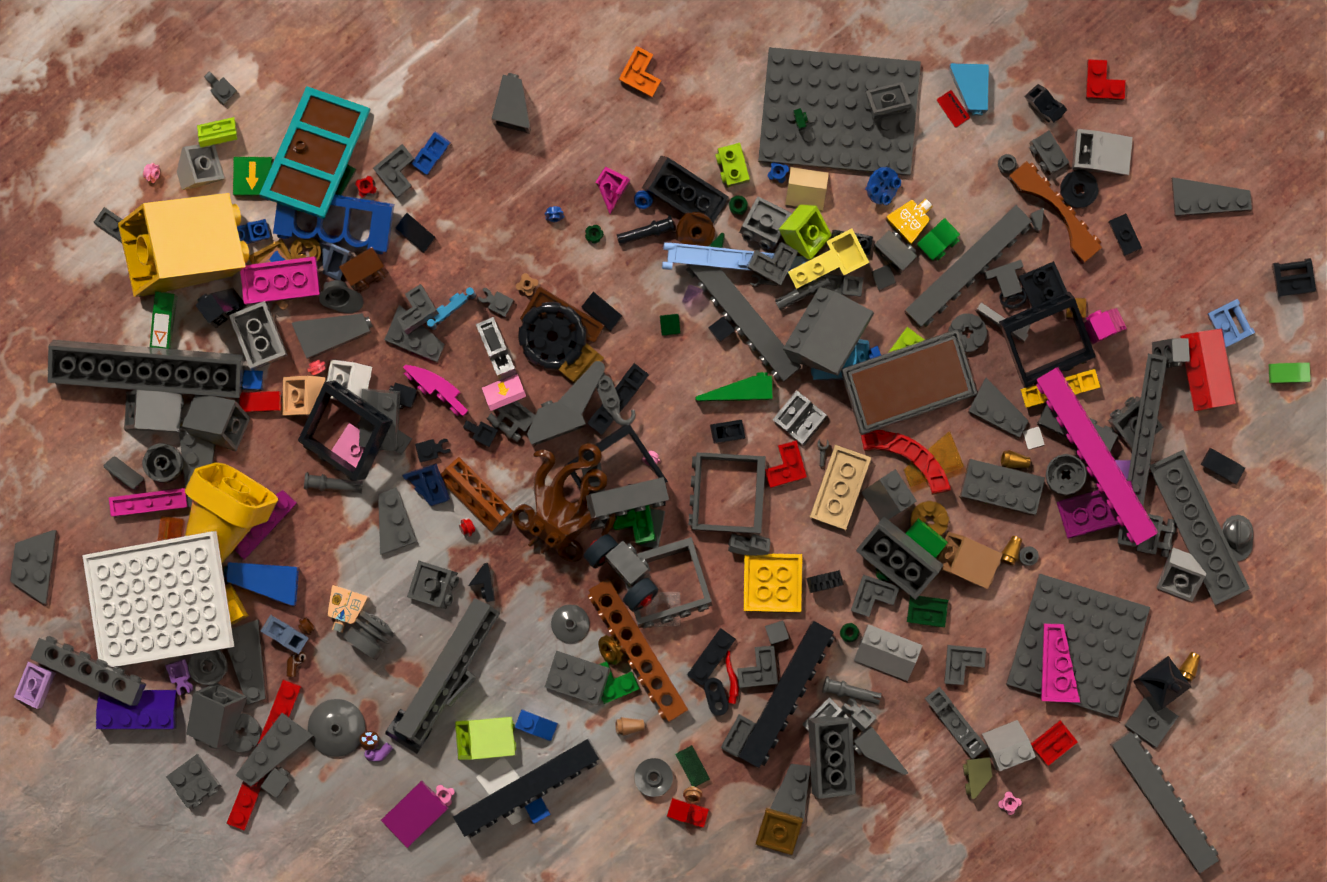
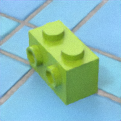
M736 143L718 148V154H715L717 164L722 166L723 172H720L722 183H726L728 188L749 182L750 178L741 144Z

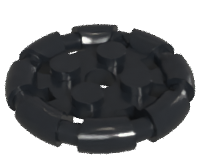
M545 302L539 307L534 306L524 315L522 326L519 327L518 340L519 345L523 347V354L532 364L540 365L546 370H559L565 361L571 366L581 357L583 346H586L587 333L585 326L583 327L582 318L574 309L569 306H562L559 302ZM545 312L548 317L542 320L540 314ZM558 312L564 314L563 319L556 317ZM530 324L536 325L534 331L529 329ZM574 324L576 330L571 332L568 325ZM555 331L558 334V339L555 341L550 340L548 332ZM532 340H534V345L536 346L534 348H531L529 344ZM571 341L576 342L575 348L569 346ZM542 352L549 355L547 360L541 358ZM563 352L565 358L560 360L558 355Z

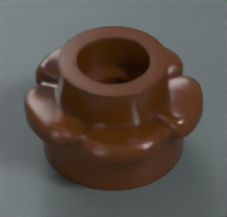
M307 617L299 620L298 628L304 635L306 633L311 635V632L315 630L312 622Z

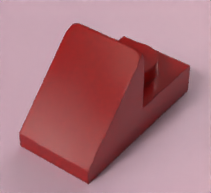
M672 798L667 817L704 828L709 809Z

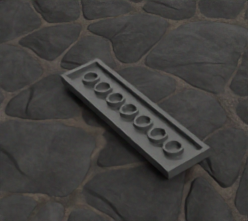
M1184 450L1150 465V472L1189 553L1206 572L1203 583L1213 604L1217 605L1249 590L1247 581Z

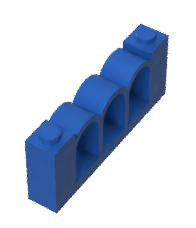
M334 195L330 205L346 207L343 231L338 236L327 234L323 228V219L318 217L315 230L311 232L303 231L297 225L298 210L279 203L276 205L273 234H277L279 238L289 239V237L295 234L297 237L309 239L318 233L323 241L329 243H336L344 237L346 242L354 247H363L368 244L367 249L373 247L377 254H383V252H387L389 249L395 204ZM352 208L372 212L370 233L367 239L357 240L349 232Z

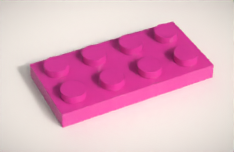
M316 257L245 265V268L240 271L245 305L261 303L263 301L270 302L320 295Z

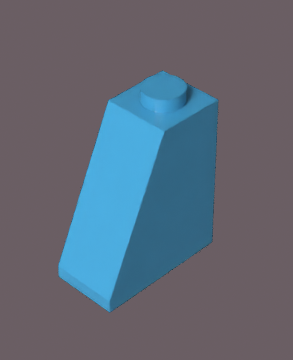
M951 63L949 71L966 111L972 112L973 116H982L988 110L989 64Z

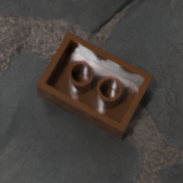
M373 247L339 266L353 290L360 291V293L370 287V283L374 281L378 283L385 279V274L389 273Z

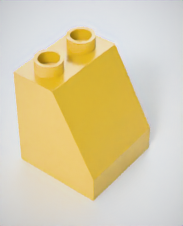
M229 193L143 203L118 223L134 297L153 295L155 291L167 292L232 277L245 268V263L249 260V250L246 242L239 239L237 227L241 222V214L237 204L231 203Z

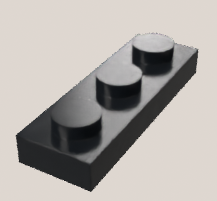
M720 628L687 675L703 686L736 638Z

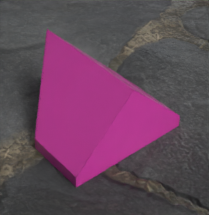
M605 167L595 183L600 189L609 214H611L629 186L630 179Z

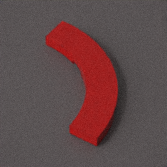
M875 430L861 435L864 451H889L912 462L924 475L932 495L951 491L943 468L933 454L917 441L900 433L885 430Z

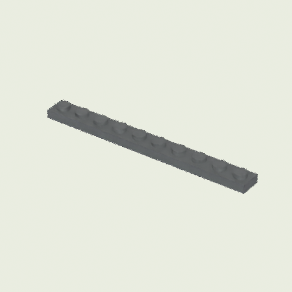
M1148 353L1127 480L1132 482L1134 492L1142 506L1144 505L1168 356ZM1120 525L1117 543L1137 546L1135 542L1131 543L1126 534L1129 531L1125 525L1123 527Z

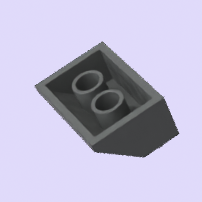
M362 388L361 399L393 420L379 450L395 451L398 447L400 391ZM361 416L359 446L366 447L375 426Z

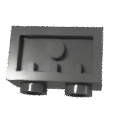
M1050 130L1030 141L1029 144L1031 146L1029 149L1033 156H1037L1041 161L1039 165L1044 173L1048 172L1051 175L1070 163Z

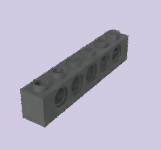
M47 635V637L38 639L30 659L131 706L138 705L146 683L141 682L142 678L133 674L128 676L124 674L125 670L115 666L111 668L107 666L108 663L104 660L97 659L96 661L90 658L91 655L89 653L74 651V647L64 643L61 645L57 643L58 640L54 637ZM55 649L58 651V657L56 659L53 657V651ZM71 657L75 659V664L73 667L70 665L69 662ZM88 665L92 667L91 674H88L86 671ZM105 672L109 676L107 682L103 680V675ZM122 680L126 684L124 690L120 688V682Z

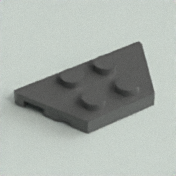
M56 530L17 542L14 549L10 582L44 604H47L57 535Z

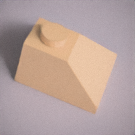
M283 377L282 415L310 414L325 382V377Z

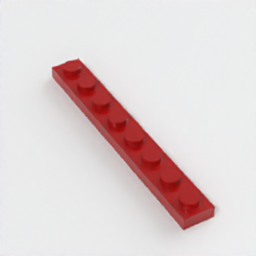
M283 679L258 744L281 713L290 717L302 686ZM267 774L252 786H249L244 781L242 782L226 824L242 830L246 829L262 789L261 785L264 783Z

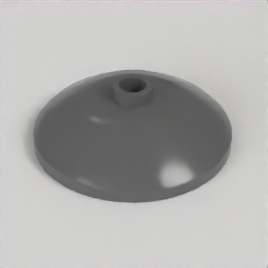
M331 699L321 703L313 710L308 721V732L313 735L310 741L314 747L321 753L333 757L345 756L356 750L360 745V736L366 729L361 711L354 704L343 699ZM334 724L338 725L339 730L337 732H334L332 730V726Z

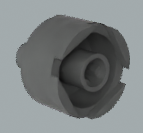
M159 443L147 450L142 460V466L146 475L152 480L168 483L174 481L182 474L183 458L180 451L175 447ZM162 459L167 461L165 467L159 466Z

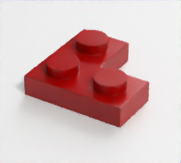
M1088 59L1086 98L1124 100L1126 80L1107 79V60Z
M797 440L778 445L783 464L765 469L770 488L807 478Z

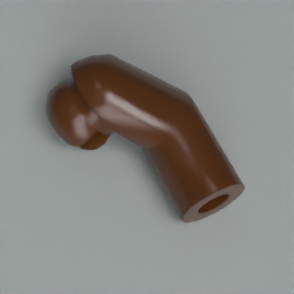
M304 652L294 653L287 659V677H296V667L305 662L307 658Z

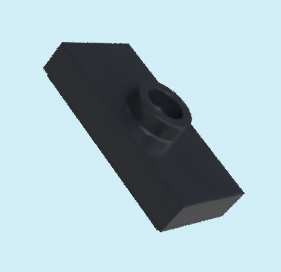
M1126 213L1108 221L1124 256L1142 248Z

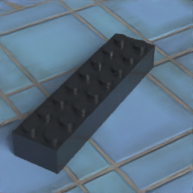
M815 621L811 622L738 755L740 758L758 768L761 765L765 766L770 757L767 754L769 749L775 748L779 741V738H777L779 731L783 732L788 724L786 718L789 714L793 715L798 706L795 704L797 698L803 697L807 690L804 687L807 680L811 681L816 673L814 667L817 663L821 664L826 655L823 653L825 647H830L835 639L832 636L834 633L832 630Z
M588 738L454 815L453 818L463 836L469 835L471 838L480 833V828L484 825L489 828L498 822V817L503 816V818H506L515 812L514 808L517 806L523 808L531 803V798L536 796L539 799L548 793L547 789L553 786L556 789L565 783L564 779L570 777L572 780L581 774L580 770L587 767L589 770L598 765L597 760L600 757Z

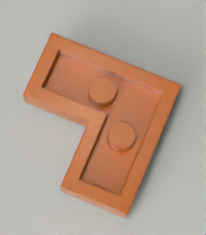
M636 46L619 81L653 98L661 83L660 79L645 72L653 54Z

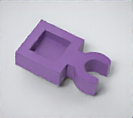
M185 659L165 665L171 683L177 682L176 690L178 695L184 693L183 687L186 688L187 693L193 691L192 684L187 680L191 675Z

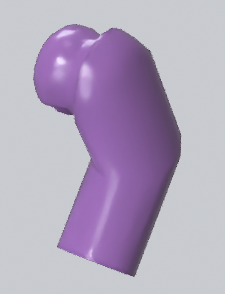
M386 742L381 749L366 750L364 756L368 761L381 762L392 751L393 747Z

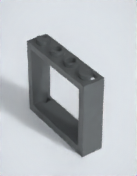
M700 452L696 453V457L692 456V468H696L695 476H691V487H694V495H690V506H693V514H689L688 525L692 526V530L761 534L766 456ZM702 459L757 463L754 527L698 524Z
M692 537L638 553L637 555L639 559L642 557L649 563L689 550L704 598L645 617H641L638 610L634 614L639 628H652L655 623L659 622L662 624L669 623L673 620L672 618L678 616L685 618L690 616L691 612L697 610L698 612H704V610L710 609L709 607L713 606Z

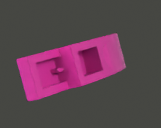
M405 365L403 367L406 370L404 374L411 381L415 379L420 384L418 388L425 395L427 393L432 395L437 390L439 392L437 396L444 403L448 401L452 405L450 409L457 416L461 414L464 417L469 412L456 399L461 392L444 378L416 366Z

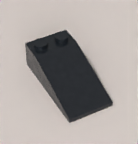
M660 156L642 186L643 190L682 214L700 212L708 216L712 223H714L729 196L666 156Z

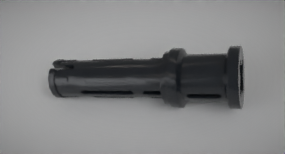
M670 215L668 218L660 221L653 220L650 225L616 235L618 239H621L618 240L621 246L652 235L659 237L662 233L675 232V228Z

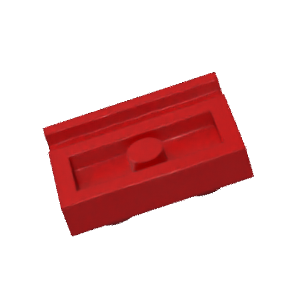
M1059 720L1035 739L1031 746L1045 764L1049 766L1078 743V741L1062 721Z

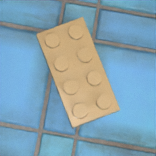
M835 445L810 518L846 530L871 457Z

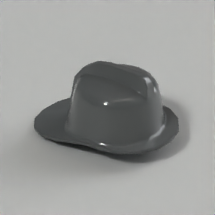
M341 280L325 282L324 290L319 295V301L323 306L343 313L357 312L364 304L361 294L348 288L347 284Z
M1234 515L1226 519L1222 531L1236 560L1242 561L1252 551L1253 527L1246 517Z

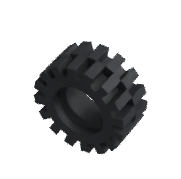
M840 570L806 578L810 593L843 585Z

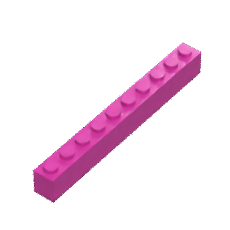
M1056 367L1038 378V384H1036L1041 394L1045 393L1048 398L1046 402L1052 411L1055 410L1058 414V417H1056L1061 427L1065 426L1068 431L1066 435L1072 444L1075 443L1078 447V450H1076L1081 460L1085 459L1088 464L1086 468L1091 477L1095 476L1098 480L1096 484L1101 493L1105 492L1109 498L1106 501L1111 510L1115 509L1119 516L1116 518L1122 527L1125 525L1129 531L1126 534L1131 543L1135 542L1136 545H1139L1158 533L1156 527L1060 369Z

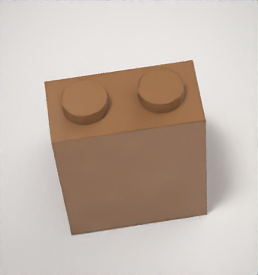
M948 532L945 538L948 543L937 557V560L943 564L941 570L974 585L988 589L994 580L995 571L1001 563L1003 554L965 536Z

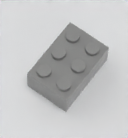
M265 301L229 315L251 370L288 356L268 304Z

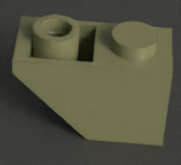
M990 757L967 759L966 764H963L964 776L968 777V783H965L966 795H970L971 799H975L992 778Z

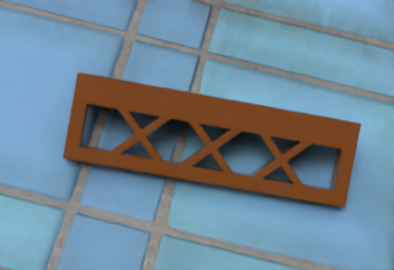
M460 457L454 460L441 473L445 486L491 532L513 511ZM458 465L463 470V473H458L453 467ZM468 479L473 480L477 487L471 486ZM482 493H486L490 500H485L482 497ZM496 507H500L505 513L501 516L496 511Z

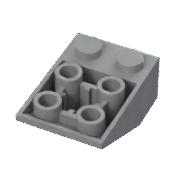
M1077 129L1074 140L1072 170L1129 175L1133 137Z

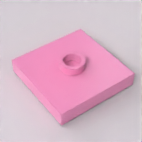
M349 423L331 451L356 468L365 447L359 446L360 430Z

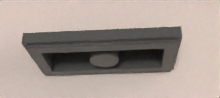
M115 456L103 465L106 470L134 490H137L144 480V477Z
M650 508L656 541L640 544L639 546L658 548L665 511Z

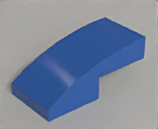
M435 131L424 148L420 150L412 165L428 175L451 142Z

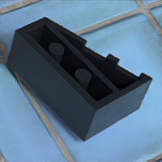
M234 288L210 293L209 295L204 294L197 300L198 303L195 305L207 322L215 328H218L230 319L229 315L241 311L247 306Z

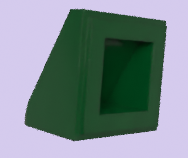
M721 232L709 247L723 248L725 234Z
M679 314L660 316L662 336L681 334Z

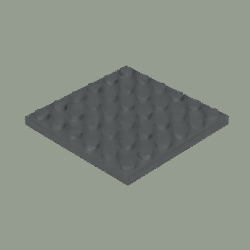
M1039 574L1006 684L1041 695L1043 624H1064L1080 702L1067 703L1118 718L1150 607Z

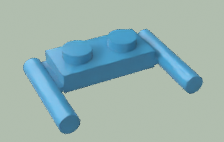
M469 287L466 289L467 296L464 293H456L449 299L450 303L447 306L441 305L437 308L439 314L434 317L436 321L433 319L427 321L430 329L435 330L438 323L440 324L465 304L469 298H475L476 293L473 288Z

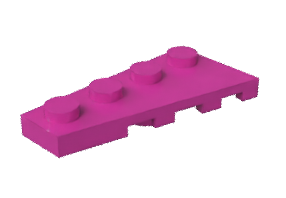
M1043 624L1041 701L1080 702L1064 624Z

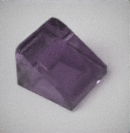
M688 285L682 303L686 305L701 294L703 290Z

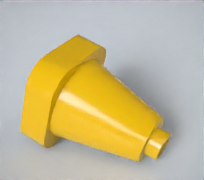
M212 463L195 468L185 488V493L193 500L185 536L217 531L221 563L223 564L253 526L269 520L278 498L273 492L229 465Z

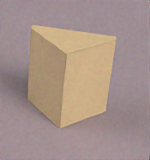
M791 167L785 205L794 207L814 205L820 211H823L829 173Z

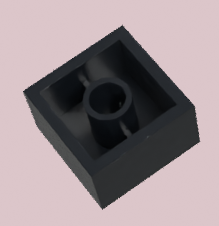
M1169 656L1163 658L1133 681L1155 712L1162 710L1191 688V685Z

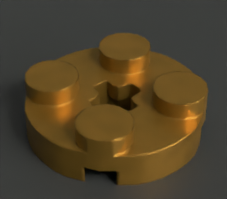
M933 501L918 504L911 513V526L918 518L925 523V516L930 517L932 515L934 517V524H928V526L941 536L946 531L949 522L946 509L941 504Z

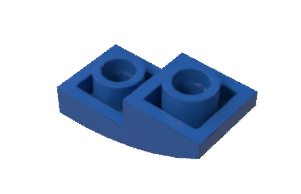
M266 219L249 222L237 227L240 241H245L246 244L270 238Z

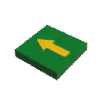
M233 157V195L260 196L259 194L272 167V157Z

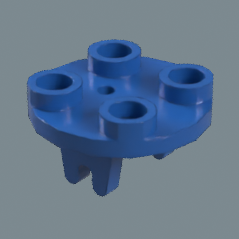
M881 167L870 176L865 190L872 202L879 205H888L901 186V179L898 178V174L893 169Z

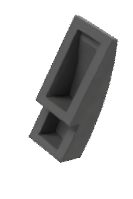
M494 317L476 324L499 381L516 375V369Z

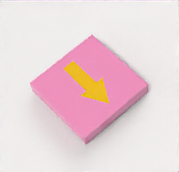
M518 374L482 388L490 411L526 397Z

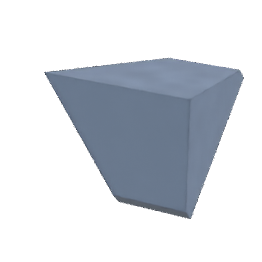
M317 239L321 247L323 274L341 280L343 273L339 266L349 261L352 253L337 245Z

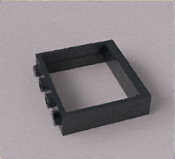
M1070 291L999 321L1020 381L1025 387L1038 384V378L1056 367L1061 372L1070 371L1074 366L1086 364L1088 360L1096 357L1075 297ZM1069 308L1083 348L1025 373L1011 332Z
M336 380L324 382L298 441L303 444L305 449L316 453L319 459L327 461L335 470L347 475L346 477L349 480L359 481L366 479L393 420ZM331 396L375 426L356 468L313 438Z
M626 423L595 444L602 452L629 434L657 477H664L665 483L668 482L629 423ZM585 451L583 457L589 461L594 457V454L591 451ZM577 456L576 458H574L573 460H571L570 462H568V463L565 464L564 466H567L568 464H571V463L578 462V461H579V456ZM574 471L570 475L581 490L582 481ZM607 519L601 520L603 524L607 522Z

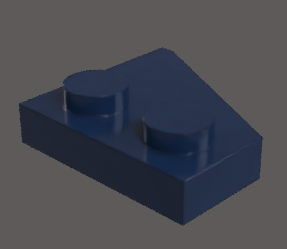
M437 463L402 475L405 480L408 479L415 486L414 489L424 497V500L430 506L446 502L450 499Z

